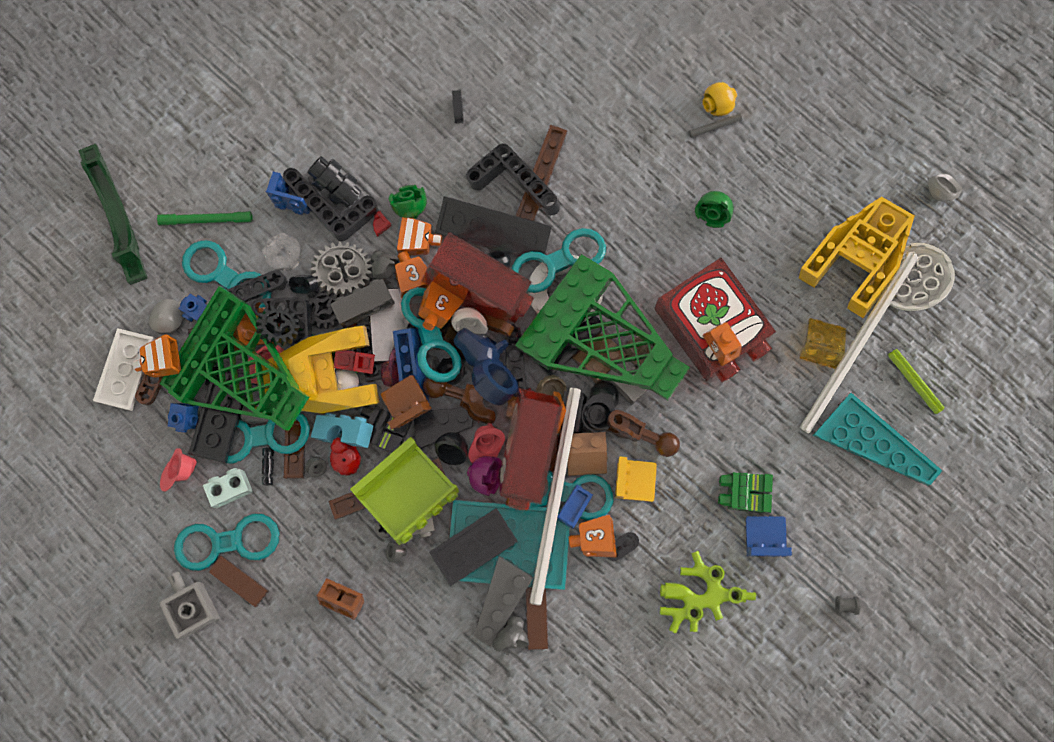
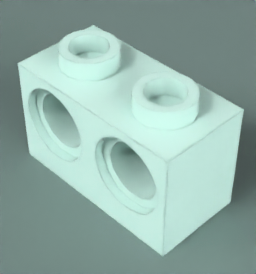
M234 468L227 471V475L220 478L219 476L213 477L208 480L207 484L203 485L211 507L217 509L253 493L245 471ZM239 478L240 485L234 488L233 481ZM221 486L222 492L219 496H216L215 489Z

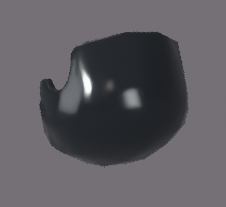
M443 358L437 366L436 372L439 374L450 372L453 367L452 358ZM462 359L459 374L453 380L448 381L447 384L456 385L464 378L465 366Z
M601 381L595 383L590 389V398L596 394H605L612 399L615 407L618 405L619 393L612 383Z

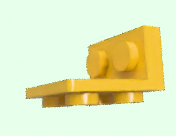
M619 456L615 498L653 502L657 464L654 462L627 460V457Z

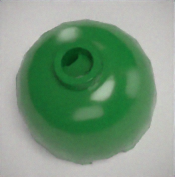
M407 185L399 188V192L395 195L391 193L389 202L397 216L416 219L425 210L427 197L424 187L417 188V185Z
M710 191L705 193L697 202L695 214L698 220L701 218L707 222L706 226L722 228L724 224L731 221L734 206L731 198L725 193Z

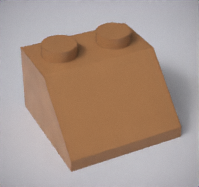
M607 339L608 348L618 346L611 339ZM604 340L593 342L595 351L606 349ZM589 343V344L586 345V346H588L589 348L592 349L591 343ZM620 350L609 352L610 361L622 359ZM580 351L572 359L580 366L587 354ZM607 353L601 354L608 359ZM594 358L584 368V370L605 374L611 371V369ZM590 377L594 381V383H598L603 380Z
M605 432L573 434L567 463L568 476L607 474Z

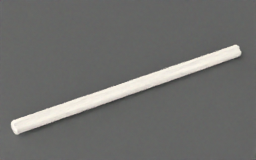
M907 253L900 268L889 282L801 424L800 429L802 431L810 433L916 263L918 257L915 253Z
M570 388L568 393L566 413L562 425L530 597V603L534 605H541L581 392L577 388Z

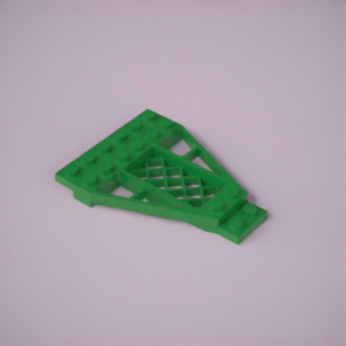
M582 254L515 345L517 349L530 356L533 361L547 370L553 369L638 386L641 389L653 391L667 401L690 369L689 366L673 357L672 352L616 276ZM611 282H614L626 299L617 313H613L597 303ZM629 305L650 331V335L621 318ZM599 315L601 323L590 325L588 317ZM602 315L611 321L603 322ZM586 318L587 326L580 327ZM618 325L627 331L619 332ZM616 326L617 333L605 335L604 327ZM602 327L603 336L592 338L591 330ZM588 330L590 339L579 341L577 332ZM634 335L643 341L635 343ZM632 336L633 343L621 345L620 337ZM618 337L619 346L608 348L607 339ZM604 340L606 349L595 351L593 342ZM568 343L587 354L579 368L553 364ZM591 343L592 349L586 346L585 344ZM648 345V354H637L636 347ZM634 348L636 356L624 358L623 350ZM620 350L622 359L610 361L609 352ZM607 353L608 359L601 354ZM594 358L620 376L584 370V368ZM645 359L642 365L640 366L639 360ZM637 360L638 369L627 371L625 363ZM623 363L624 369L616 364Z
M218 286L179 351L180 373L164 376L160 385L166 388L168 393L181 403L268 419L282 429L289 431L310 396L299 389L272 342L266 344L267 339H262L278 367L255 352V347L260 341L261 333L255 332L248 345L243 344L234 337V331L245 313L256 330L258 318L247 303L225 288ZM228 345L229 353L223 355L222 351ZM234 345L240 350L234 351ZM241 354L242 363L236 365L235 356ZM248 355L254 360L248 361ZM229 358L230 367L224 368L223 359ZM217 361L218 370L213 371L212 368ZM255 364L256 373L250 375L249 366ZM261 364L265 366L268 370L262 371ZM243 368L244 377L238 378L237 369ZM231 371L232 380L226 381L225 373ZM269 374L270 383L264 385L263 375ZM257 377L258 387L252 388L251 379ZM206 378L220 388L212 404L194 401V397ZM245 381L246 390L240 391L239 382ZM259 391L260 400L254 402L253 392ZM228 393L252 412L221 407L220 405Z

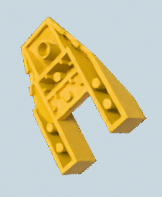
M883 197L878 198L856 215L850 216L845 222L832 228L802 266L799 279L815 288L839 256L864 269L870 274L852 296L847 309L864 319L900 268L914 215Z
M365 326L311 336L279 353L299 389L310 396L301 411L324 414L380 403L377 384L338 390L332 353L370 346ZM273 357L268 359L270 363L278 367ZM261 364L262 371L268 370L265 366ZM269 374L263 375L264 385L270 383Z

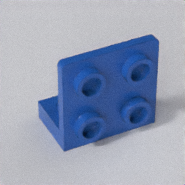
M273 171L266 193L275 207L281 210L287 208L299 215H303V213L309 214L310 210L304 199L290 195L289 188L282 175Z
M747 516L745 518L747 556H792V548L787 547L785 517Z

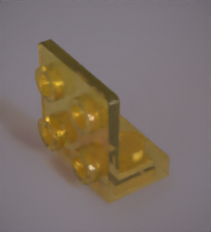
M810 318L806 342L800 352L799 359L836 369L845 354L846 328Z

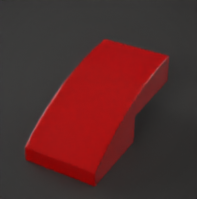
M349 350L335 352L334 368L372 374L375 354Z

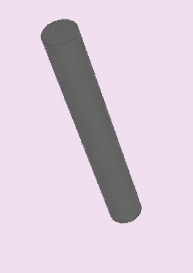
M737 114L690 130L689 135L692 138L742 121V116Z

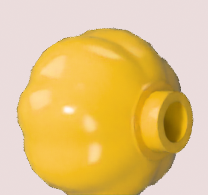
M724 82L714 83L704 92L703 107L713 116H725L734 109L737 93L734 88L729 87Z

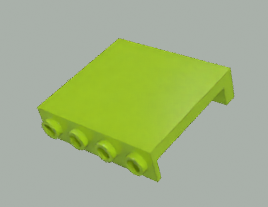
M411 437L350 489L398 545L408 542L417 529L421 530L428 523L427 520L432 516H437L443 510L442 507L448 502H453L459 493L458 487L440 471Z

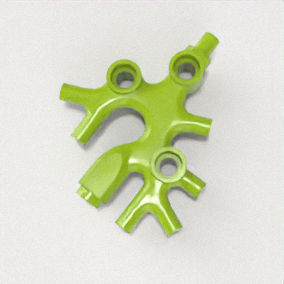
M699 551L691 553L695 563L694 567H680V575L703 578L707 583L706 592L702 595H697L682 584L665 582V584L660 585V597L682 600L684 607H660L659 614L673 617L669 631L675 634L684 619L690 622V632H698V621L703 617L702 609L709 608L717 621L723 619L720 610L722 603H745L746 600L755 601L756 593L746 592V589L731 587L729 589L722 587L720 582L725 575L724 569L719 565L707 567L703 563ZM713 570H715V571L717 572V576H716V577H713V576H712V571H713ZM733 591L737 595L735 599L731 597ZM692 609L696 611V615L694 617H692L690 614Z

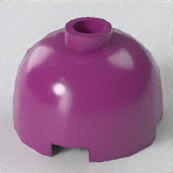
M482 456L469 466L467 471L469 483L477 493L490 496V493H496L500 486V478L498 476L499 468L501 469L502 466L501 459L492 456Z

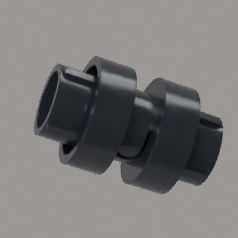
M320 156L307 171L314 178L311 184L319 191L325 188L329 192L327 198L335 205L341 202L348 208L362 192L355 186L358 180L349 172L345 175L339 172L342 166L334 159L328 162Z

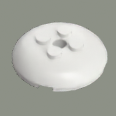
M910 243L909 246L905 247L901 263L908 252L915 253L918 259L891 301L890 306L904 311H920L937 305L949 294L954 284L955 271L950 258L939 248L925 243Z

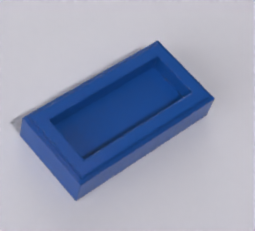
M576 484L560 510L557 520L573 529L593 494Z

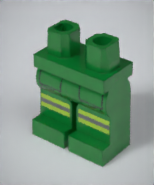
M733 472L729 475L719 476V486L729 488L728 494H719L718 505L728 507L727 509L762 514L771 513L772 495L769 493L772 492L773 474L762 475Z

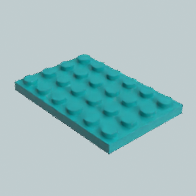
M454 500L450 538L497 508L518 541L460 581L490 584L498 558L501 556L533 576L528 586L532 587L547 508ZM559 520L556 522L544 588L565 590L570 527Z

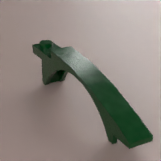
M95 143L78 150L82 160L80 162L100 199L112 231L114 250L111 254L113 259L122 266L129 285L147 279L148 277L138 251L140 248L97 144Z

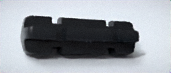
M266 447L262 449V456H264L262 459V485L271 486L273 485L274 459L272 456H274V450L271 447Z

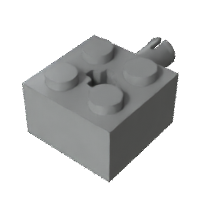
M180 572L172 574L173 576L167 577L175 593L159 602L176 639H184L220 619L204 584L195 582L186 587ZM190 607H192L191 614H188Z

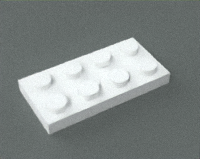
M117 328L93 399L94 402L133 411L136 401L135 394L144 377L143 371H135L133 361L141 359L140 348L155 340L154 337Z

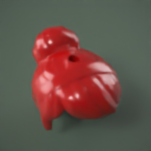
M336 437L330 446L331 467L334 471L339 472L340 475L349 476L357 473L361 464L360 453L355 446L341 442V437Z

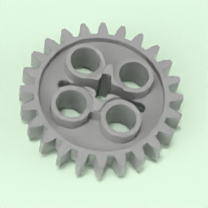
M339 241L338 246L331 243V248L325 245V251L318 250L319 256L314 255V261H311V274L316 278L320 291L327 290L328 296L333 292L335 298L338 294L345 297L346 293L350 295L353 290L364 288L365 284L370 283L369 278H372L371 258H368V253H363L362 247L356 250V244L349 247V242L345 246H342L341 241ZM336 257H339L341 267L343 272H345V278L347 280V283L344 282L341 268L338 265V260Z

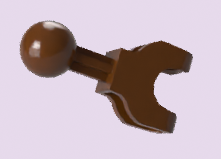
M428 377L425 378L423 390L428 397L440 398L446 395L461 400L459 406L467 410L472 420L485 424L495 422V412L485 407L483 404L484 398L477 392L474 385L467 383L465 388L462 389L447 384V382H436Z
M614 410L609 414L608 424L610 428L606 430L607 432L634 442L642 439L655 445L657 452L664 457L674 456L679 451L680 441L675 434L664 432L659 435L645 429L646 423L621 410Z

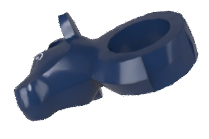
M462 328L454 337V343L462 351L466 362L470 366H474L471 375L474 388L486 401L497 406L506 404L518 391V383L515 377L500 361V355L507 348L508 342L503 340L497 343L490 340L485 334H476L467 328Z

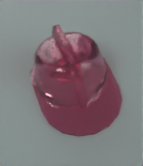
M395 348L391 351L389 360L382 364L380 370L382 382L389 388L400 382Z

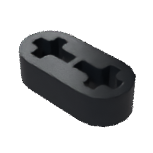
M452 90L455 124L464 123L461 90Z
M297 275L289 279V287L293 293L308 294L315 292L318 288L317 280L313 275Z
M628 532L616 539V548L621 547V550L617 552L618 557L606 558L610 561H617L636 549L639 545L638 536L633 532ZM627 536L635 538L633 547L631 545L623 547L622 544L627 541Z

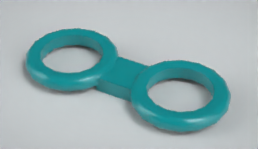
M580 228L573 230L565 237L562 242V249L549 255L533 251L522 254L513 263L512 272L519 275V269L522 264L530 260H538L545 264L548 269V275L543 282L535 285L522 281L519 289L527 293H538L550 287L556 273L573 266L577 261L570 254L569 246L573 240L579 237H589L597 243L598 253L591 260L597 264L601 263L606 255V244L603 237L592 229Z
M201 240L195 242L186 249L182 256L184 273L197 283L216 281L224 288L230 289L245 280L261 276L257 272L238 274L226 266L227 257L224 250L219 244L212 241ZM203 248L215 251L219 260L216 269L212 273L198 275L192 271L190 261L195 252ZM265 279V281L268 284V287H271L269 281ZM272 292L263 295L262 299L271 298ZM262 303L259 308H266V306Z
M416 287L410 289L403 295L401 310L405 319L418 328L422 341V346L417 355L418 365L422 373L433 381H451L460 372L462 366L461 357L456 348L443 340L438 327L435 326L433 330L425 329L423 327L424 320L418 319L410 310V300L416 296H423L427 288ZM432 348L445 350L452 358V370L446 374H439L433 371L426 362L427 351Z
M302 412L299 413L296 419L300 422L301 435L294 444L289 446H282L276 442L273 435L276 423L268 420L266 425L250 428L247 423L239 420L237 427L243 431L245 443L237 454L228 457L227 463L234 464L242 461L249 455L252 448L269 445L280 454H291L299 451L309 438L310 426L307 418Z
M528 463L520 466L513 473L510 480V492L513 499L522 506H546L549 500L553 474L548 471L546 466L538 463ZM529 471L542 473L548 482L546 495L537 501L524 499L518 491L520 477ZM586 474L578 477L573 483L564 482L560 502H566L576 484L581 486L584 483L593 482L603 488L606 495L604 506L594 513L584 511L580 518L586 521L605 516L613 505V491L610 484L604 478L595 474Z
M264 514L248 515L237 523L234 530L217 533L212 527L205 524H193L184 528L178 534L174 543V554L181 566L190 571H201L209 568L217 560L220 553L237 551L248 560L259 561L269 557L275 551L279 543L280 532L273 519ZM253 522L265 523L271 532L269 545L260 552L248 551L243 546L241 540L244 528ZM195 532L207 534L212 542V551L209 557L199 563L189 561L183 552V544L186 538Z

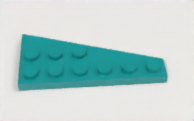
M852 393L846 396L812 435L927 486L931 485L943 471Z

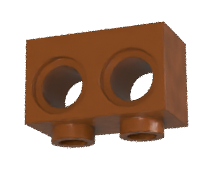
M327 578L317 594L319 605L353 620L356 619L364 604L363 594Z

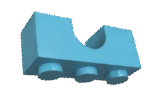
M325 413V416L316 415L311 438L332 443L336 437H340L342 434L341 442L355 447L368 448L374 425L366 423L367 419L355 417V420L351 419L352 417L340 415L338 418L337 415Z

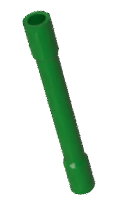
M251 211L157 215L159 226L223 222L250 223L253 221Z

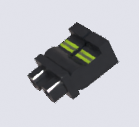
M364 406L360 414L362 417L369 419L367 423L374 425L369 443L389 453L394 452L403 444V438H406L412 425V421L400 428L391 429L388 424L389 421L393 420L391 413L377 406L374 408Z

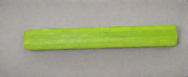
M895 349L888 354L889 358L935 414L943 411V404L900 351Z

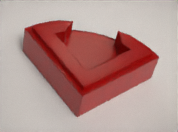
M380 210L374 216L373 229L377 237L392 226Z

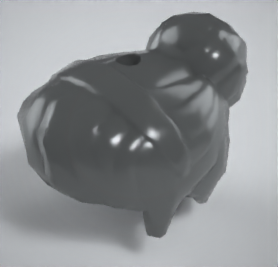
M381 250L374 251L371 255L374 280L383 279L385 284H390L391 282L387 278L395 274V265L400 263V261L392 254H386Z
M518 616L508 618L507 626L498 633L493 641L492 647L495 651H503L506 655H509L508 649L510 647L516 649L517 647L529 645L528 637L523 630L524 622L522 618Z

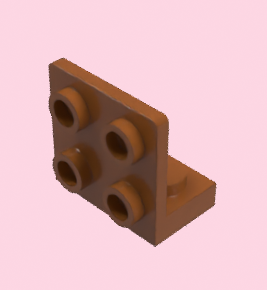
M414 375L408 376L381 393V397L393 417V420L388 422L391 429L400 428L432 409Z

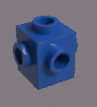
M189 294L188 297L181 301L178 309L183 312L182 316L191 323L193 320L197 322L207 306V300L200 295L195 297Z
M171 403L168 414V427L175 428L177 432H187L188 429H196L199 406L186 403Z

